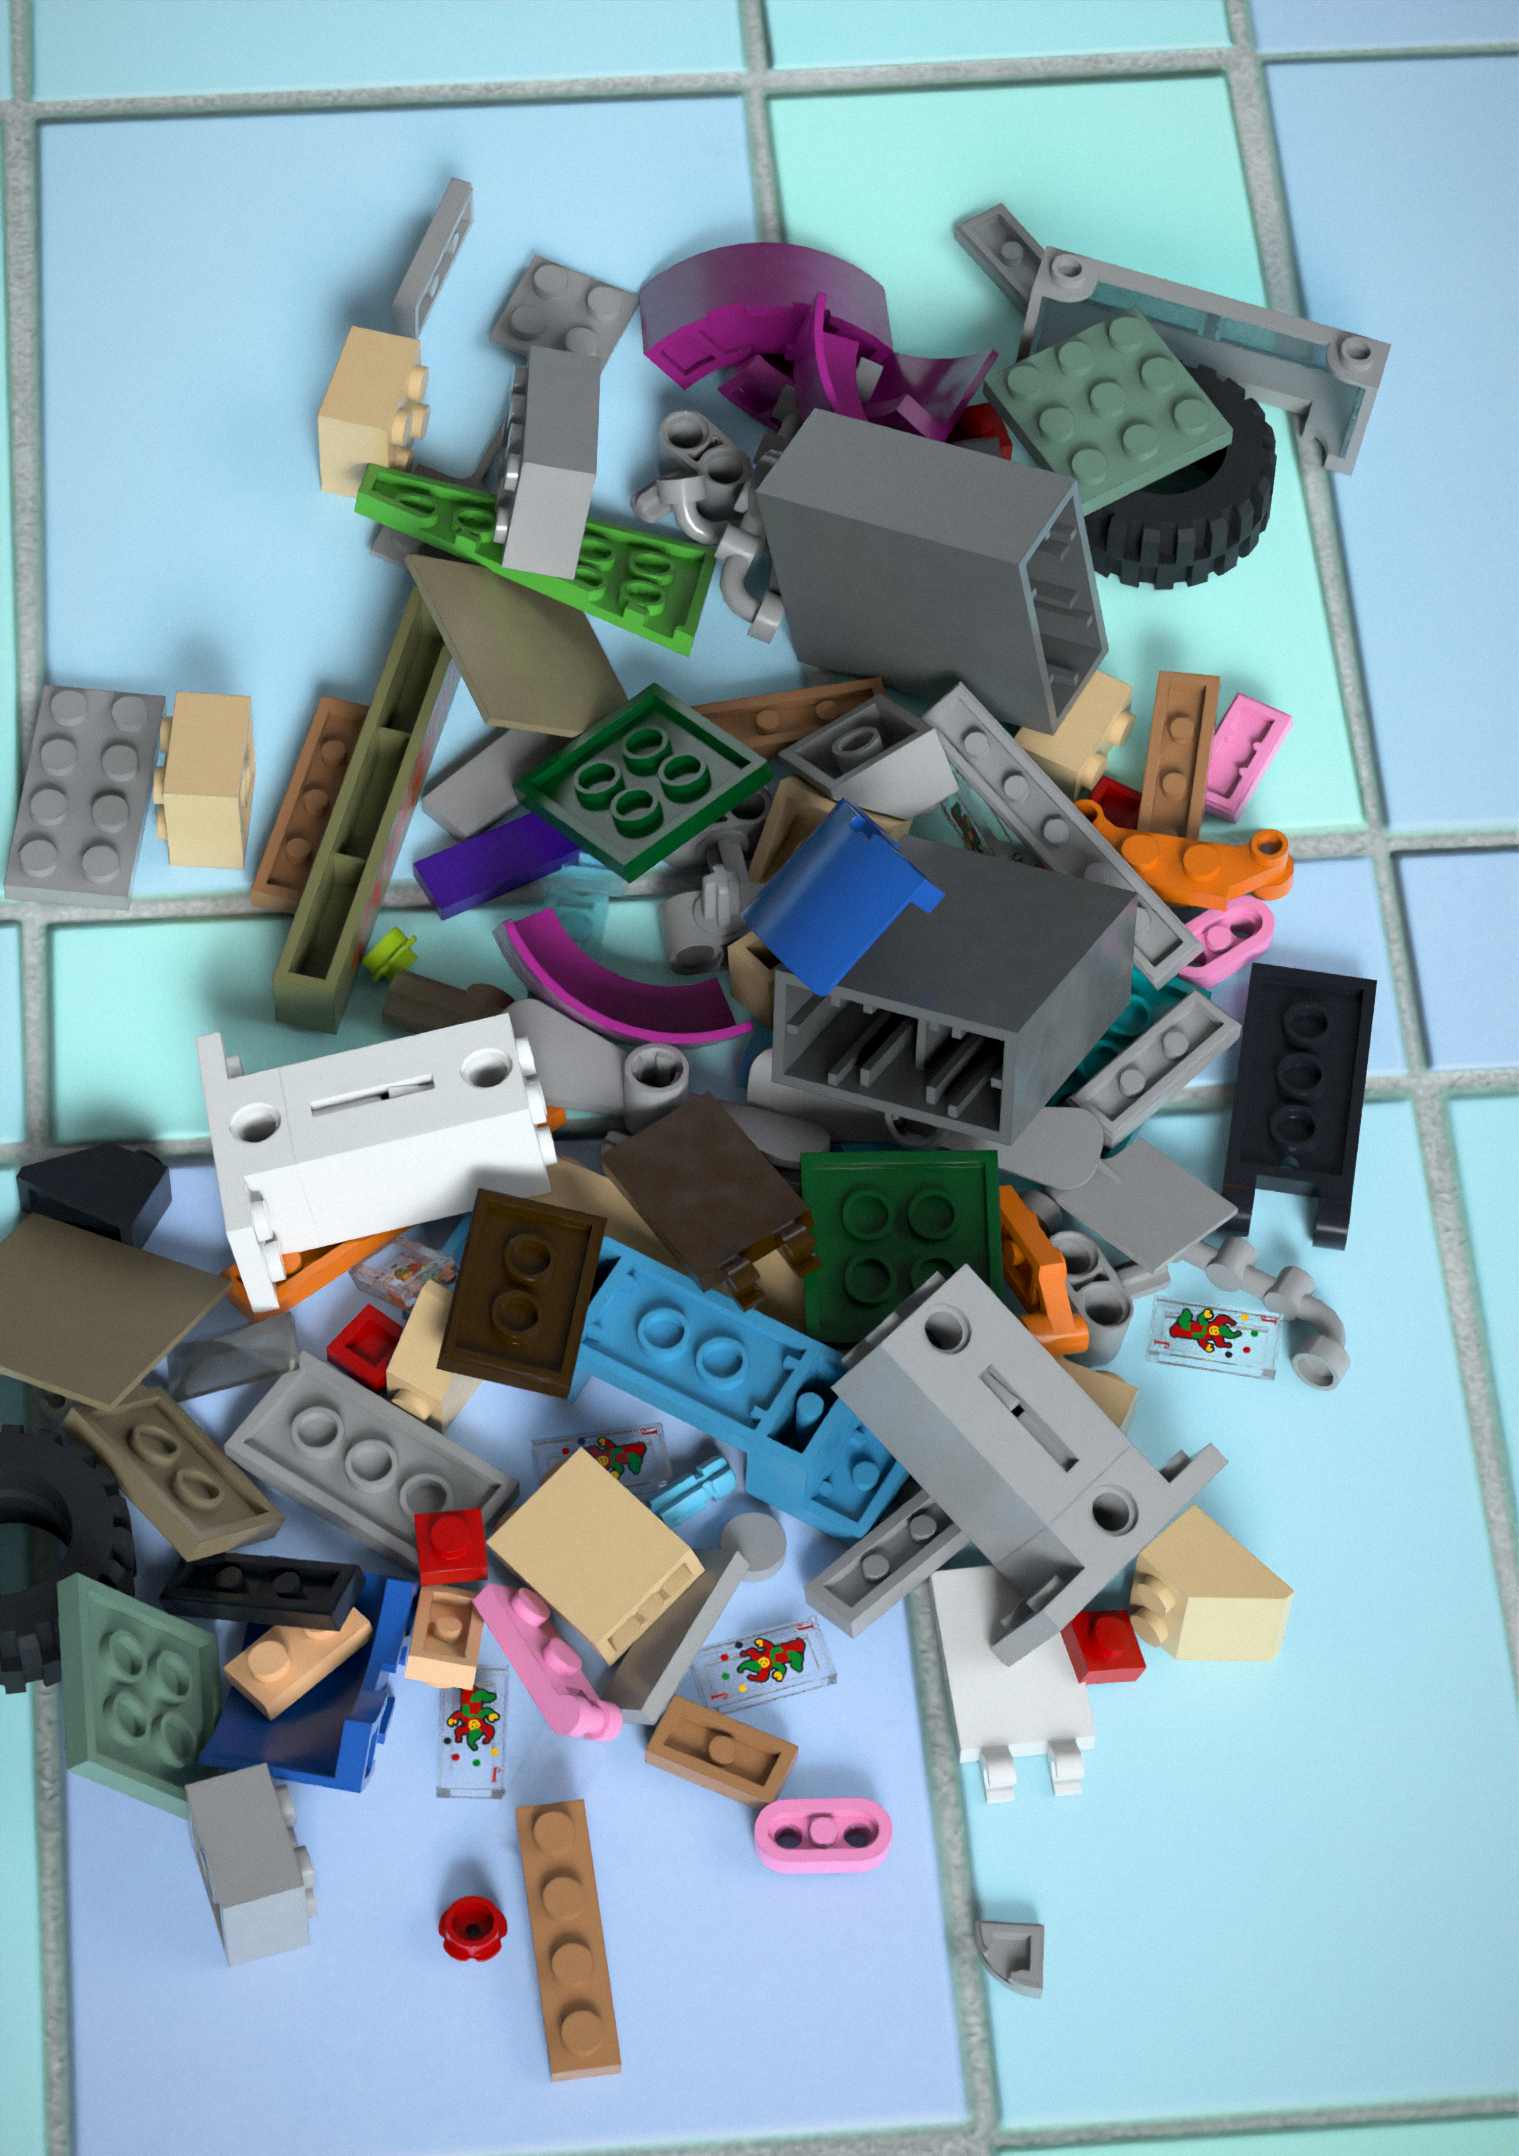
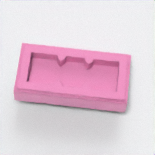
M1237 692L1215 730L1204 811L1236 825L1293 727L1291 715Z

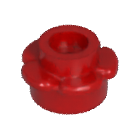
M466 1896L456 1900L443 1913L439 1921L438 1932L441 1937H444L443 1948L445 1952L453 1959L460 1962H467L469 1959L485 1962L500 1952L502 1948L501 1939L507 1935L508 1927L505 1916L491 1901L480 1896ZM469 1927H477L480 1932L476 1936H469L466 1931Z

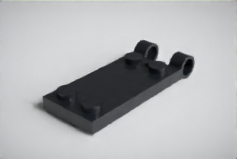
M1252 962L1221 1196L1236 1206L1238 1212L1218 1227L1216 1233L1248 1237L1255 1189L1318 1198L1312 1247L1345 1251L1351 1216L1377 980ZM1285 1164H1292L1296 1166L1297 1169L1284 1168L1281 1166Z

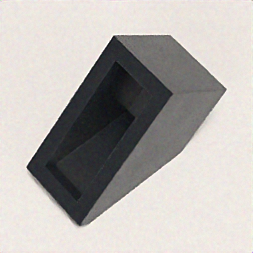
M112 1142L24 1166L16 1176L21 1211L27 1214L34 1212L139 1249L144 1247L172 1202L169 1167L145 1150L134 1149L131 1151Z

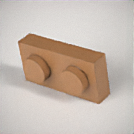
M674 1694L645 1749V1762L762 1811L767 1805L778 1800L798 1760L799 1746Z

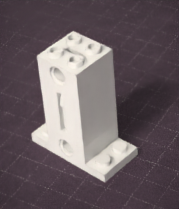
M509 1013L245 1075L239 1054L228 1057L220 1032L195 1037L225 1230L253 1313H262L280 1308L275 1282L286 1280L282 1254L302 1252L473 1211L478 1188L520 1198H529L551 1192L546 1166L558 1164L550 1126L540 1128L537 1126V1124L547 1122L546 1116L548 1113L539 1077L530 1080L526 1079V1076L537 1074L528 1035L515 1038Z

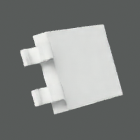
M994 1565L940 1570L932 1573L929 1576V1590L959 1763L980 1761L986 1803L1014 1801L1012 1785H1017V1776L1013 1757L1047 1754L1054 1797L1082 1794L1080 1778L1085 1777L1081 1750L1094 1749L1096 1733L1086 1682H1078L1061 1633L1058 1632L1011 1667H1007L989 1648L1007 1631L999 1621L1024 1597Z

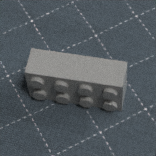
M531 345L526 367L515 365L509 401H512L509 418H504L499 445V453H501L497 473L499 485L495 502V512L497 514L492 542L503 544L502 568L574 580L597 473L601 378L600 357Z

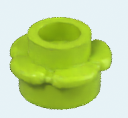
M395 926L361 961L374 974L371 979L376 982L384 975L392 982L396 973H400L402 969L407 970L418 958L410 949L417 941V937L413 935L409 939Z

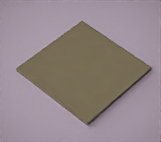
M410 553L404 558L486 725L577 738L629 701L583 611L498 575L488 567Z
M32 1212L0 1242V1374L110 1413L232 1289V1280Z

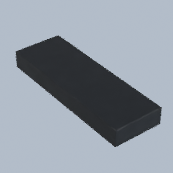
M222 1552L187 1562L182 1557L158 1599L164 1611L171 1615L340 1632L367 1579L360 1565Z

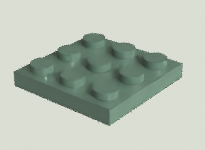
M1136 306L983 379V395L1038 467L1077 478L1084 516L1232 444L1233 428Z
M77 1572L57 1582L58 1627L62 1671L61 1688L63 1692L65 1728L64 1748L67 1771L189 1821L185 1785L227 1774L226 1769L204 1766L197 1763L199 1752L208 1744L222 1714L217 1635Z

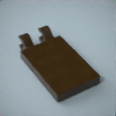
M709 1090L599 1156L606 1176L699 1289L705 1293L721 1283L744 1313L767 1299L765 1293L755 1282L760 1279V1275L753 1263L772 1251L777 1250L800 1279L823 1265L821 1259L811 1248L817 1244L809 1231L810 1228L815 1226L811 1210Z

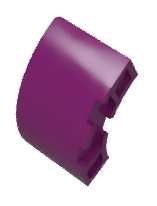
M756 242L715 248L671 266L645 284L639 292L643 354L684 390L716 370L747 361L752 357V354H784V360L794 361L798 332L818 290L827 292L823 331L859 342L856 366L861 357L880 364L894 350L886 294L883 286L868 273L850 262L832 254L805 246L787 243Z
M818 290L798 332L794 353V396L796 406H799L802 422L804 424L814 408L868 422L857 389L856 359L859 342L823 331L827 292Z
M989 348L980 353L964 357L932 359L892 352L879 364L883 366V369L869 402H861L868 422L945 442L999 354L993 348ZM752 354V357L747 361L732 364L716 390L746 414L778 433L783 421L772 417V413L785 384L794 387V361L784 360V354Z
M552 907L515 922L511 918L502 921L491 932L503 957L532 995L540 999L547 1006L609 1042L639 1047L648 1043L671 1045L678 1050H691L716 1045L755 1030L751 1021L736 1025L717 977L704 982L682 986L650 985L621 977L593 961L573 942L560 924Z

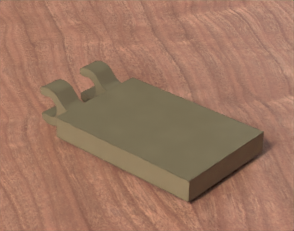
M140 1382L110 1413L76 1400L65 1398L56 1393L43 1396L39 1401L40 1408L48 1418L55 1421L64 1420L61 1424L63 1430L76 1443L81 1444L94 1454L97 1466H105L110 1470L118 1482L120 1491L187 1562L275 1538L287 1519L161 1385L146 1388Z

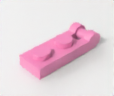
M488 1583L472 1602L550 1728L556 1734L562 1736L580 1737L583 1735L586 1739L599 1742H609L616 1738L621 1731L623 1723L620 1708L613 1702L598 1698L580 1669L582 1667L581 1658L569 1644L561 1639L549 1620L550 1610L544 1600L527 1588L518 1589Z

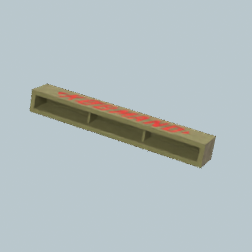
M413 586L272 978L276 1022L337 1035L361 966V961L364 958L461 679V674L417 586Z

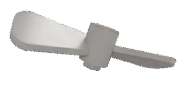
M529 998L515 1001L501 1012V1014L509 1013L515 1038L528 1035L537 1074L526 1076V1079L530 1080L539 1077L546 1106L623 1116L626 1128L635 1135L701 1095L688 1091V1060L680 1050L671 1045L648 1043L628 1053L536 999ZM715 1098L768 1161L776 1166L800 1169L799 1160L801 1152H828L830 1149V1136L828 1132L813 1122Z
M772 1047L764 1050L756 1057L749 1072L746 1106L813 1122L828 1132L830 1144L899 1143L905 1151L998 1150L999 1169L1056 1190L1066 1191L1079 1188L1093 1177L1105 1140L1104 1129L1099 1119L1090 1111L1079 1107H1043L1011 1146L908 1119L906 1124L907 1118L771 1082Z

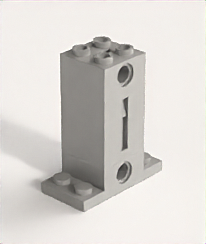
M967 1263L948 1280L937 1271L914 1293L907 1297L880 1325L840 1360L849 1371L830 1387L1024 1597L999 1621L1007 1631L989 1648L1007 1667H1011L1060 1632L1229 1463L1212 1443H1209L1192 1457H1189L1183 1450H1180L1157 1470Z

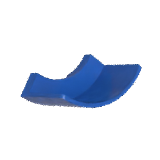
M842 797L743 909L740 915L754 934L814 994L824 997L834 989L910 902L927 914H930L946 894L898 850L901 846L857 805Z
M363 1571L367 1582L353 1607L370 1621L375 1637L272 1721L231 1685L219 1722L208 1744L199 1752L197 1763L232 1771L267 1763L271 1778L355 1793L364 1791L375 1770L376 1760L374 1757L377 1743H385L395 1709V1697L388 1696V1692H385L389 1673L396 1674L398 1665L405 1666L421 1588L420 1581ZM248 1623L241 1653L275 1625Z

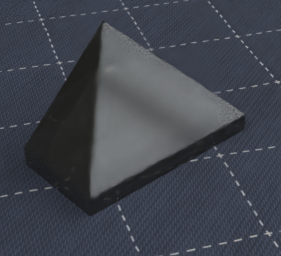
M287 1311L180 1341L167 1354L170 1396L178 1403L300 1369L296 1325L292 1312Z

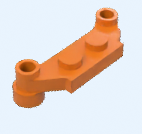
M1087 799L1078 800L1073 803L1162 901L1226 911L1230 900L1246 893H1250L1253 897L1260 900L1273 901L1286 896L1292 889L1294 862L1288 853V839L1278 830H1261L1253 836L1251 842L1238 847L1115 827L1104 817L1103 809L1098 803Z
M1011 1185L999 1186L1003 1278L1028 1313L1015 1317L1053 1358L1085 1352L1089 1345L1088 1327L1080 1313L1072 1314L1065 1286L1067 1275L1066 1263L1062 1252L1058 1248L1053 1247L1040 1228L1035 1213L1031 1209H1027Z

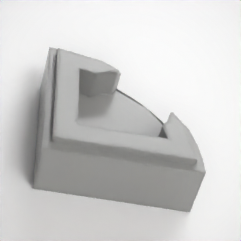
M975 1920V1947L982 1964L990 1975L1001 1985L1015 1993L1041 1999L1043 1992L1045 1924Z

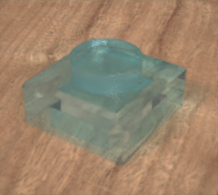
M579 851L578 861L567 860L562 864L559 887L561 890L622 897L627 892L628 882L585 851Z

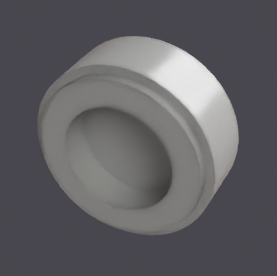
M747 1512L735 1516L723 1527L720 1535L719 1549L738 1550L750 1564L742 1581L761 1582L770 1579L780 1571L785 1562L786 1535L782 1526L772 1517L763 1513Z

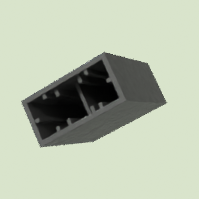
M814 408L784 451L771 449L758 461L749 484L748 509L751 517L756 521L763 522L773 561L769 579V591L782 597L798 662L859 680L881 677L884 687L935 702L961 681L995 719L1054 736L1109 652L1077 478Z
M903 834L896 841L901 845L898 850L942 890L946 896L930 914H927L910 902L827 996L820 997L814 994L783 963L775 969L771 1082L1011 1146L1130 1004L1138 892Z

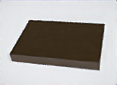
M478 1188L436 1369L568 1399L608 1218Z

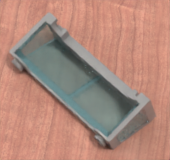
M1046 246L1032 287L1016 363L1136 306L1177 359L1184 361L1183 366L1197 369L1198 365L1201 364L1217 371V378L1224 382L1229 377L1244 388L1246 399L1252 397L1257 402L1308 416L1302 439L1313 441L1315 436L1322 443L1326 451L1324 469L1352 477L1392 344Z

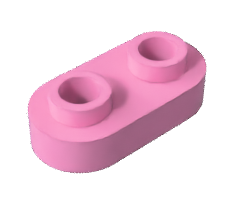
M1242 895L1230 900L1226 911L1209 909L1186 923L1185 926L1202 943L1205 950L1191 961L1198 963L1201 967L1187 965L1175 977L1207 990L1262 956L1269 949L1273 938L1275 918L1271 909L1263 901L1255 897ZM1244 932L1250 937L1238 938L1232 933Z
M866 1798L782 1799L770 1803L759 1813L754 1826V1849L757 1857L766 1867L779 1873L866 1872L878 1867L887 1858L891 1849L893 1826L886 1810L878 1803ZM859 1834L864 1836L869 1843L863 1847L856 1848L850 1846L845 1839L850 1835ZM782 1836H792L800 1844L795 1848L785 1849L780 1847L776 1841Z

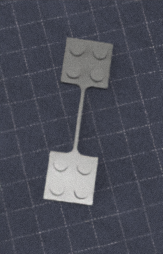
M534 255L492 330L488 341L527 358L531 345L600 357L602 374L640 304V297ZM503 422L478 468L470 477L463 479L454 478L419 463L412 474L491 493L484 487L483 481L499 453ZM383 525L369 552L370 555L407 570L409 569L404 558L408 553L475 565L386 525Z
M1142 1137L1115 1156L1099 1159L1095 1174L1086 1184L1076 1189L1066 1190L1056 1198L1058 1205L1152 1275L1227 1222L1238 1212L1236 1206Z

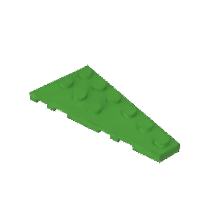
M369 463L358 489L354 512L475 565L488 567L498 575L690 657L716 566L717 558L713 557L716 551L715 548L587 517L574 580L502 568L503 544L492 542L497 514L495 512L496 494Z

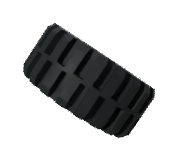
M1201 364L1198 365L1197 369L1185 366L1184 368L1233 428L1232 444L1193 462L1210 477L1209 481L1193 490L1177 494H1154L1137 490L1084 516L1094 571L1106 578L1112 573L1121 577V584L1139 588L1140 582L1155 584V590H1172L1174 583L1185 581L1188 587L1208 582L1209 573L1214 571L1217 576H1221L1237 566L1238 556L1240 558L1249 556L1259 542V534L1266 530L1271 512L1277 455L1275 454L1276 439L1273 428L1265 422L1266 413L1255 399L1251 397L1244 400V388L1229 377L1224 382L1217 378L1216 370Z
M3 1424L2 1432H0V1524L21 1523L39 1527L55 1535L68 1547L62 1562L43 1581L17 1593L0 1595V1685L5 1686L6 1694L26 1692L25 1683L43 1679L45 1687H49L61 1682L57 1582L78 1572L134 1598L135 1586L133 1578L137 1575L127 1502L124 1497L119 1495L118 1482L110 1470L101 1465L96 1467L94 1454L79 1443H72L68 1449L63 1447L62 1434L42 1428L39 1429L37 1436L25 1434L24 1425Z

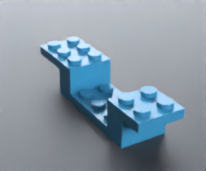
M472 1211L465 1214L426 1270V1273L435 1271L431 1279L441 1276L436 1283L452 1292L455 1289ZM604 1235L568 1399H560L573 1405L593 1375L747 1453L745 1493L852 1547L880 1524L910 1476L908 1471L830 1388L849 1371L840 1361L845 1356L844 1354L752 1308L744 1313L732 1298L712 1288L703 1293L690 1277ZM410 1295L402 1305L403 1319L408 1321L414 1307L408 1304H415L417 1300Z

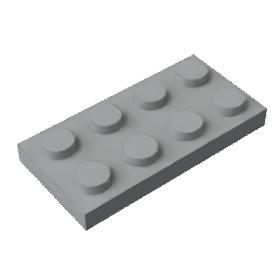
M44 684L3 883L5 899L129 911L153 788L154 771L160 751L162 716L167 714L166 696Z
M302 1350L224 1444L225 1454L236 1465L418 1578L420 1576L414 1514L481 1508L484 1538H486L499 1519L520 1495V1482L305 1350Z

